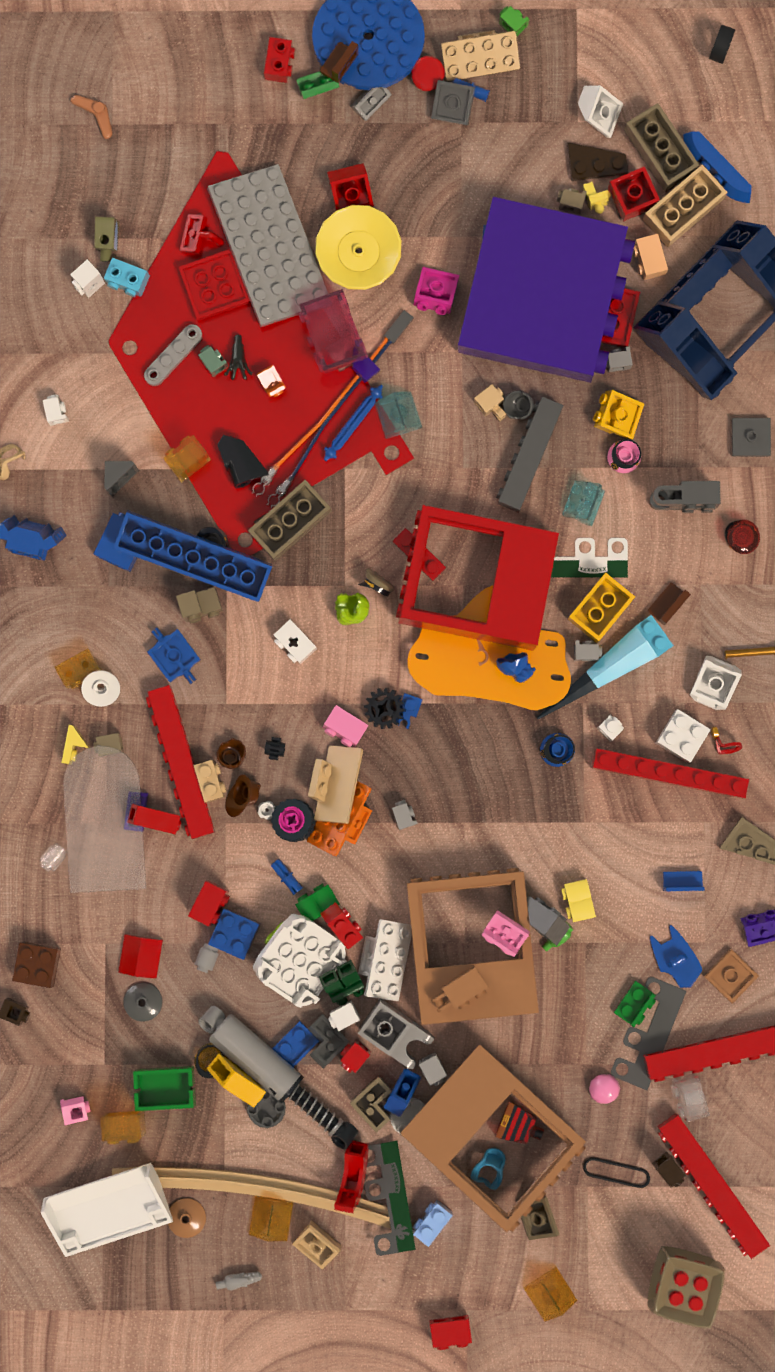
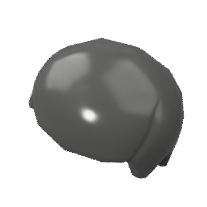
M512 391L504 398V412L511 419H525L533 412V398L525 391Z

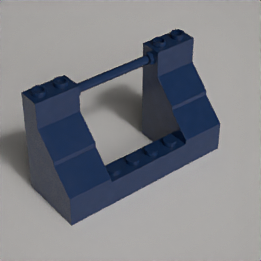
M737 220L633 327L646 345L690 381L703 398L709 400L716 398L720 391L733 381V378L738 374L733 368V364L775 322L774 235L766 225ZM730 269L752 289L768 300L774 309L765 322L727 359L689 310L694 305L700 303L703 296L712 290L717 281L726 276Z

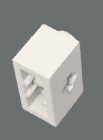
M88 259L70 274L73 278L72 284L81 296L85 294L89 298L105 284L99 271Z
M291 619L274 634L276 638L274 642L280 649L286 648L289 652L287 656L294 663L298 661L301 664L317 649ZM291 639H293L294 641H295L296 639H298V641H297L298 646H297V647H295V646L290 647V645H291L290 640H291Z
M351 1000L330 1012L331 1016L328 1018L333 1029L337 1027L338 1031L359 1021L360 1015Z

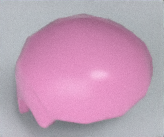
M610 1074L596 1076L589 1086L590 1096L600 1104L613 1102L619 1096V1081Z

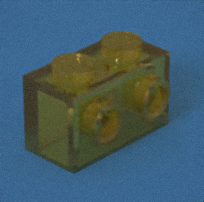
M88 648L55 666L65 687H71L72 689L82 685L81 681L91 672L102 670L92 651Z

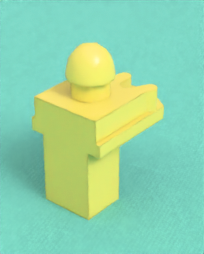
M592 182L584 184L583 190L587 191L585 197L590 210L595 209L596 213H603L604 206L608 205V199L611 197L610 191L606 190L596 193Z

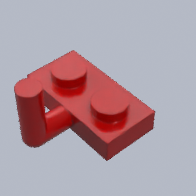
M188 214L180 251L183 253L199 254L202 239H210L219 246L224 243V240L213 232L205 231L207 217L204 215Z

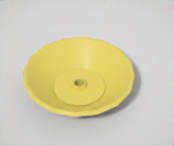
M351 205L335 211L323 222L316 236L315 254L321 270L332 282L347 289L366 290L382 284L394 273L401 258L402 240L396 225L384 212L371 206ZM359 248L362 250V252L360 254H357L355 252L356 249Z

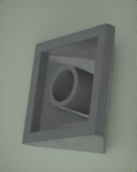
M105 461L104 488L113 497L139 472V469L132 461Z

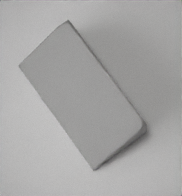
M371 88V90H365L350 107L362 119L367 121L392 94L387 88Z

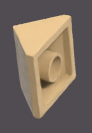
M312 1220L292 1244L321 1269L341 1251V1244Z

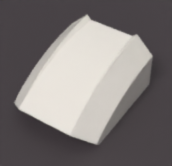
M706 656L690 696L694 701L712 709L725 710L742 675V670L713 656Z

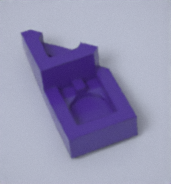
M354 348L352 369L366 383L379 373L380 369L359 348Z

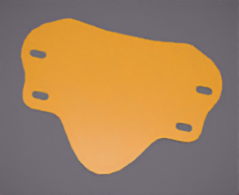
M493 585L482 590L460 613L454 616L486 623ZM422 628L419 638L408 654L407 663L410 675L419 685L437 696H468L506 702L530 710H540L562 700L568 693L571 684V675L565 660V639L557 632L541 630L538 646L533 651L480 640L485 651L488 653V661L479 666V662L486 660V654L482 651L478 652L477 639ZM545 641H557L558 646H547ZM525 652L528 655V663L531 664V668L535 667V671L527 681L518 683L514 677L505 675L498 669L496 663L498 658H504L509 653L519 654ZM417 653L427 654L429 658L427 660L417 659L415 655ZM551 675H562L564 680H552Z

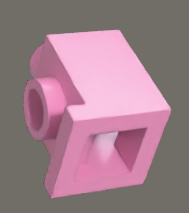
M83 1096L69 1100H60L65 1125L88 1120L87 1113L90 1112L89 1102L84 1101Z

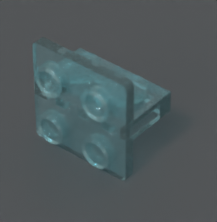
M575 481L562 516L574 518L587 526H592L605 493L601 489L602 485L599 483Z

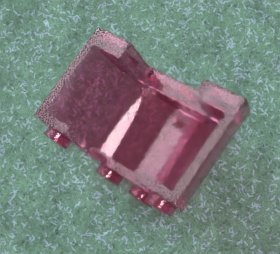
M343 289L299 304L301 312H298L301 322H305L310 336H307L310 347L314 346L315 352L313 356L320 373L324 372L326 374L368 358L362 338H360L351 316Z

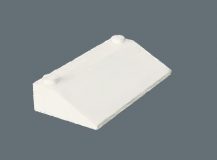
M152 1163L45 1197L40 1212L65 1257L173 1222L160 1179Z

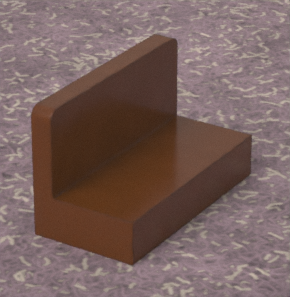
M352 41L347 46L339 42L321 67L320 73L339 83L359 54L358 44Z
M671 582L647 611L665 625L691 594L686 590L682 591Z

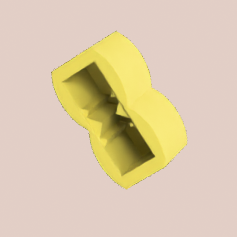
M587 879L564 884L561 892L563 900L568 901L569 907L566 908L568 919H572V922L596 917Z

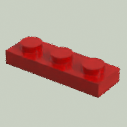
M407 528L392 541L407 557L410 547H414V544H411L412 533ZM426 548L421 570L434 581L446 567Z

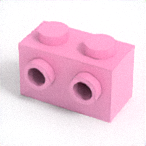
M336 705L322 728L325 729L324 732L331 737L336 736L341 739L343 745L355 748L369 725Z

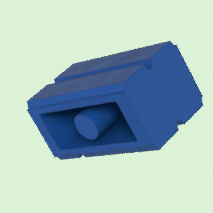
M404 1068L384 1108L401 1117L421 1077Z

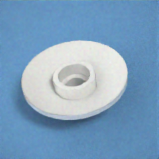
M97 670L84 678L81 687L82 695L87 702L94 706H107L118 698L120 684L112 673ZM104 684V687L99 688L97 685Z

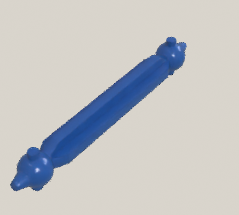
M382 385L370 388L371 395L367 396L332 441L331 447L324 448L325 461L337 458L336 451L341 449L375 405L376 399H382Z

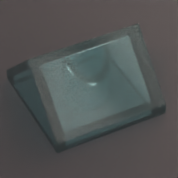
M394 392L375 402L386 439L422 428L411 392Z

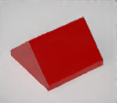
M125 934L118 973L134 977L157 979L163 940Z

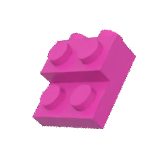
M423 267L413 306H417L421 311H426L427 309L435 310L439 315L450 314L459 275Z

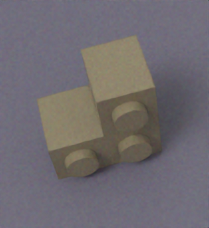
M215 587L200 592L193 590L176 596L182 618L186 622H190V624L201 621V618L205 616L209 618L220 615L219 612L223 611Z
M380 1075L375 1077L350 1101V1105L376 1133L391 1120L390 1115L379 1103L392 1092V1088Z

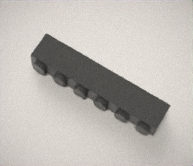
M542 397L540 402L536 401L533 412L536 413L533 419L529 418L525 429H528L526 436L522 435L518 444L521 449L518 454H514L511 461L514 464L511 471L507 470L503 481H506L504 489L500 487L496 498L499 499L498 505L518 513L520 512L562 411V404Z

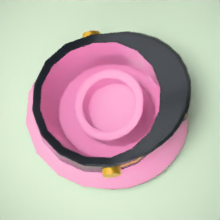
M619 440L608 451V463L616 472H632L641 461V449L633 440Z

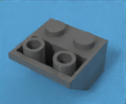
M528 896L527 906L530 925L540 935L557 946L570 928L565 922L567 919L555 908L547 906L540 898L536 897L533 899Z

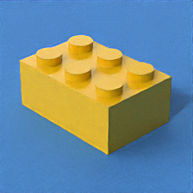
M605 573L569 616L568 620L598 643L633 601L635 596Z

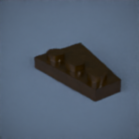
M567 143L572 181L628 174L626 154Z

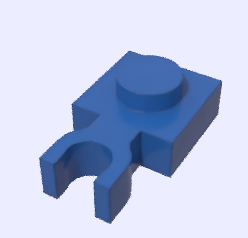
M404 693L402 702L406 704L402 705V708L406 709V712H401L404 719L398 720L399 725L402 720H406L408 723L406 729H409L410 717H417L423 699Z

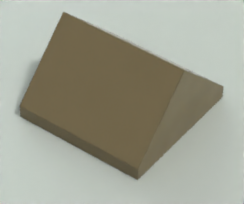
M545 1194L539 1202L536 1200L531 1205L533 1209L526 1217L521 1216L529 1240L560 1235Z

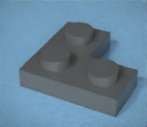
M323 1014L308 1028L321 1042L310 1056L323 1069L350 1042L337 1028L333 1029L330 1021Z

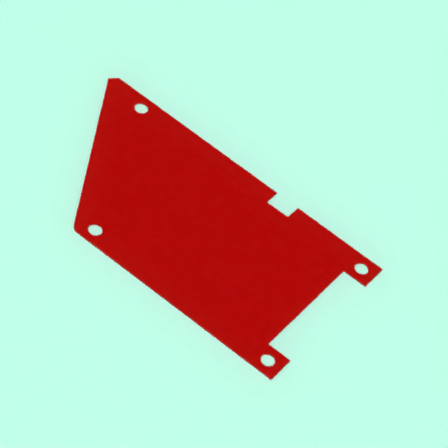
M216 151L149 268L148 274L150 277L142 296L135 295L109 339V346L218 528L226 534L230 548L252 556L263 548L254 538L249 547H241L238 544L239 535L249 533L248 530L255 525V520L267 514L271 510V505H276L279 500L282 501L304 480L311 486H314L370 452L375 456L385 475L410 462L414 457L377 398L375 405L341 449L336 451L337 458L324 460V448L331 447L332 441L367 396L371 395L370 384L368 381L364 383L361 380L324 427L284 495L279 497L283 493L279 490L277 492V489L292 475L319 428L277 468L267 485L263 487L268 481L263 478L261 483L262 477L250 480L251 483L243 488L236 489L234 487L229 471L225 467L217 446L223 435L243 440L269 472L323 418L357 373L352 369V365L340 372L327 352V347L342 338L323 307L260 327L251 303L197 321L178 267L230 249L207 188L210 185L242 176L228 152ZM188 214L204 215L207 217L205 231L213 232L222 238L224 243L219 246L210 239H202L199 254L181 252L180 246ZM188 325L198 326L202 331V340L160 385H149L144 377L146 369ZM191 331L189 336H195L196 332ZM235 335L242 336L245 360L250 371L253 372L252 375H249L245 369L246 380L243 379L240 368L236 370L235 380H231L233 370L227 376L224 375L231 362ZM133 341L137 344L135 354L127 355L123 352L125 342ZM207 345L211 346L214 351L217 349L223 357L221 361L225 359L228 364L226 369L212 377L198 356L200 351ZM271 365L275 367L286 386L283 389V393L276 397L268 396L256 375ZM151 373L150 377L155 378L157 373ZM388 446L398 448L399 456L397 459L388 460L385 457L384 451ZM256 483H261V484H257V485L254 487V493L252 494V492H253V486H254ZM264 488H265L264 493L261 494V495H257V497H256V494H257V493H258V494H259V493H262L263 490H264Z

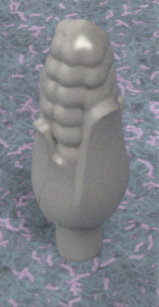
M260 1272L229 1274L225 1277V1280L216 1282L217 1290L227 1288L232 1291L240 1287H247V1285L260 1281L262 1274Z

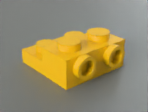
M614 390L605 391L599 398L600 410L596 411L593 417L594 427L632 440L644 403Z

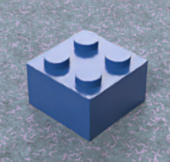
M224 908L208 945L245 960L261 923Z

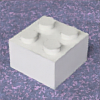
M677 709L655 744L686 763H691L711 729Z

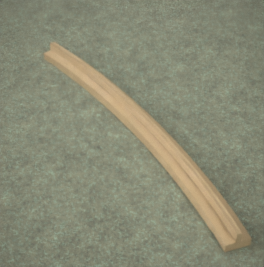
M136 1167L112 1168V1175ZM154 1167L162 1188L213 1190L269 1197L334 1211L391 1229L388 1208L386 1205L378 1202L369 1201L361 1197L353 1214L334 1210V1204L339 1193L337 1190L288 1179L243 1172L201 1168Z

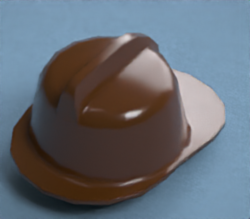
M240 775L226 797L225 808L227 814L230 817H237L247 806L255 804L259 798L261 784L250 780L247 775Z

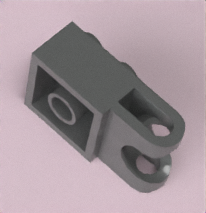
M681 481L679 485L658 486L650 496L649 502L654 510H682V513H694V510H701V513H712L721 504L720 481ZM658 496H663L664 500H661Z

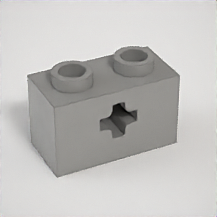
M436 1052L419 1060V1066L429 1085L434 1084L437 1086L445 1081L447 1072Z

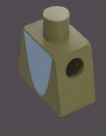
M95 217V249L100 251L101 262H111L112 252H117L119 221L113 217ZM106 239H109V242L107 244H104V241Z

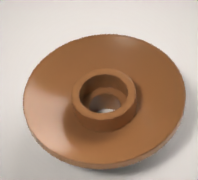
M183 1198L177 1200L170 1207L173 1222L169 1223L168 1226L175 1235L182 1238H190L202 1231L206 1223V1213L198 1201L191 1198ZM188 1216L189 1222H183L182 1217Z

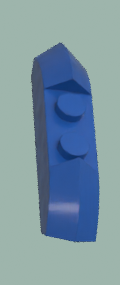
M692 131L683 134L684 143L696 161L700 162V166L703 164L727 191L726 195L736 201L750 203L752 186L700 132Z

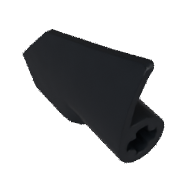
M226 435L222 436L217 446L236 489L249 485L251 483L250 480L269 475L268 471L243 440Z

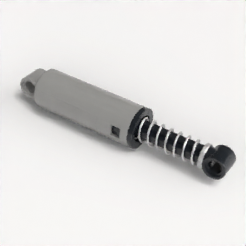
M211 1006L199 1019L200 1027L207 1033L212 1034L209 1037V1041L282 1104L289 1097L288 1101L293 1100L295 1102L294 1106L298 1105L301 1107L300 1111L304 1110L307 1113L306 1116L310 1115L313 1118L312 1122L317 1121L319 1123L318 1127L322 1126L325 1128L324 1132H329L328 1135L337 1147L344 1150L348 1148L358 1135L354 1125L343 1121L341 1118L337 1119L335 1113L331 1114L329 1112V1107H323V1102L319 1103L317 1097L313 1098L311 1092L307 1093L305 1091L306 1087H300L299 1084L304 1076L233 1014H229L225 1019L224 1013L215 1006Z

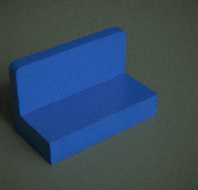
M702 871L663 872V891H705Z

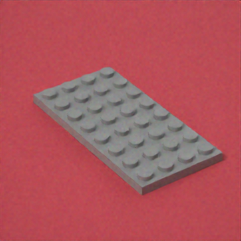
M279 164L208 186V192L260 327L331 304V299Z

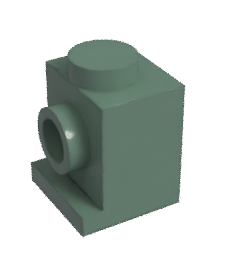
M209 345L205 346L198 355L212 377L228 367L225 359L221 361L223 357L217 349L214 351Z

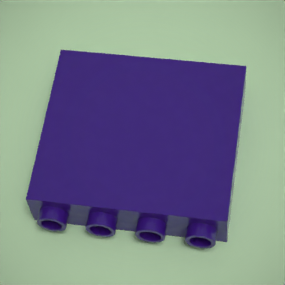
M493 197L458 342V353L589 383L592 381L594 372L604 374L609 352L599 350L603 335L613 337L618 318L617 314L608 313L611 298L622 300L627 279L617 276L619 263L625 262L630 264L635 245L634 240L625 239L628 227Z

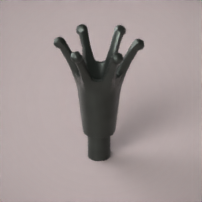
M241 335L234 336L231 362L224 373L227 376L233 370L231 380H235L237 368L241 369L244 380L247 379L245 369L249 375L253 374L245 360Z

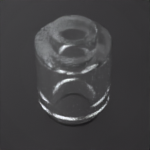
M55 842L39 859L42 862L40 866L48 872L50 870L55 871L66 858L67 851Z

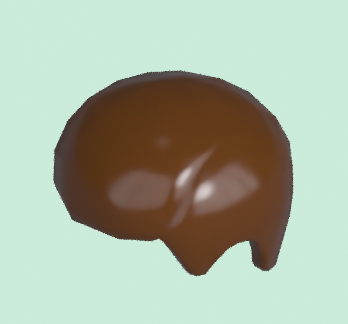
M235 738L222 742L216 752L217 761L222 767L228 769H235L241 766L246 758L244 744Z

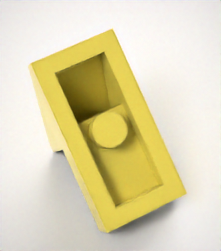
M69 725L62 763L72 765L73 761H76L78 753L75 747L88 749L90 747L75 726Z

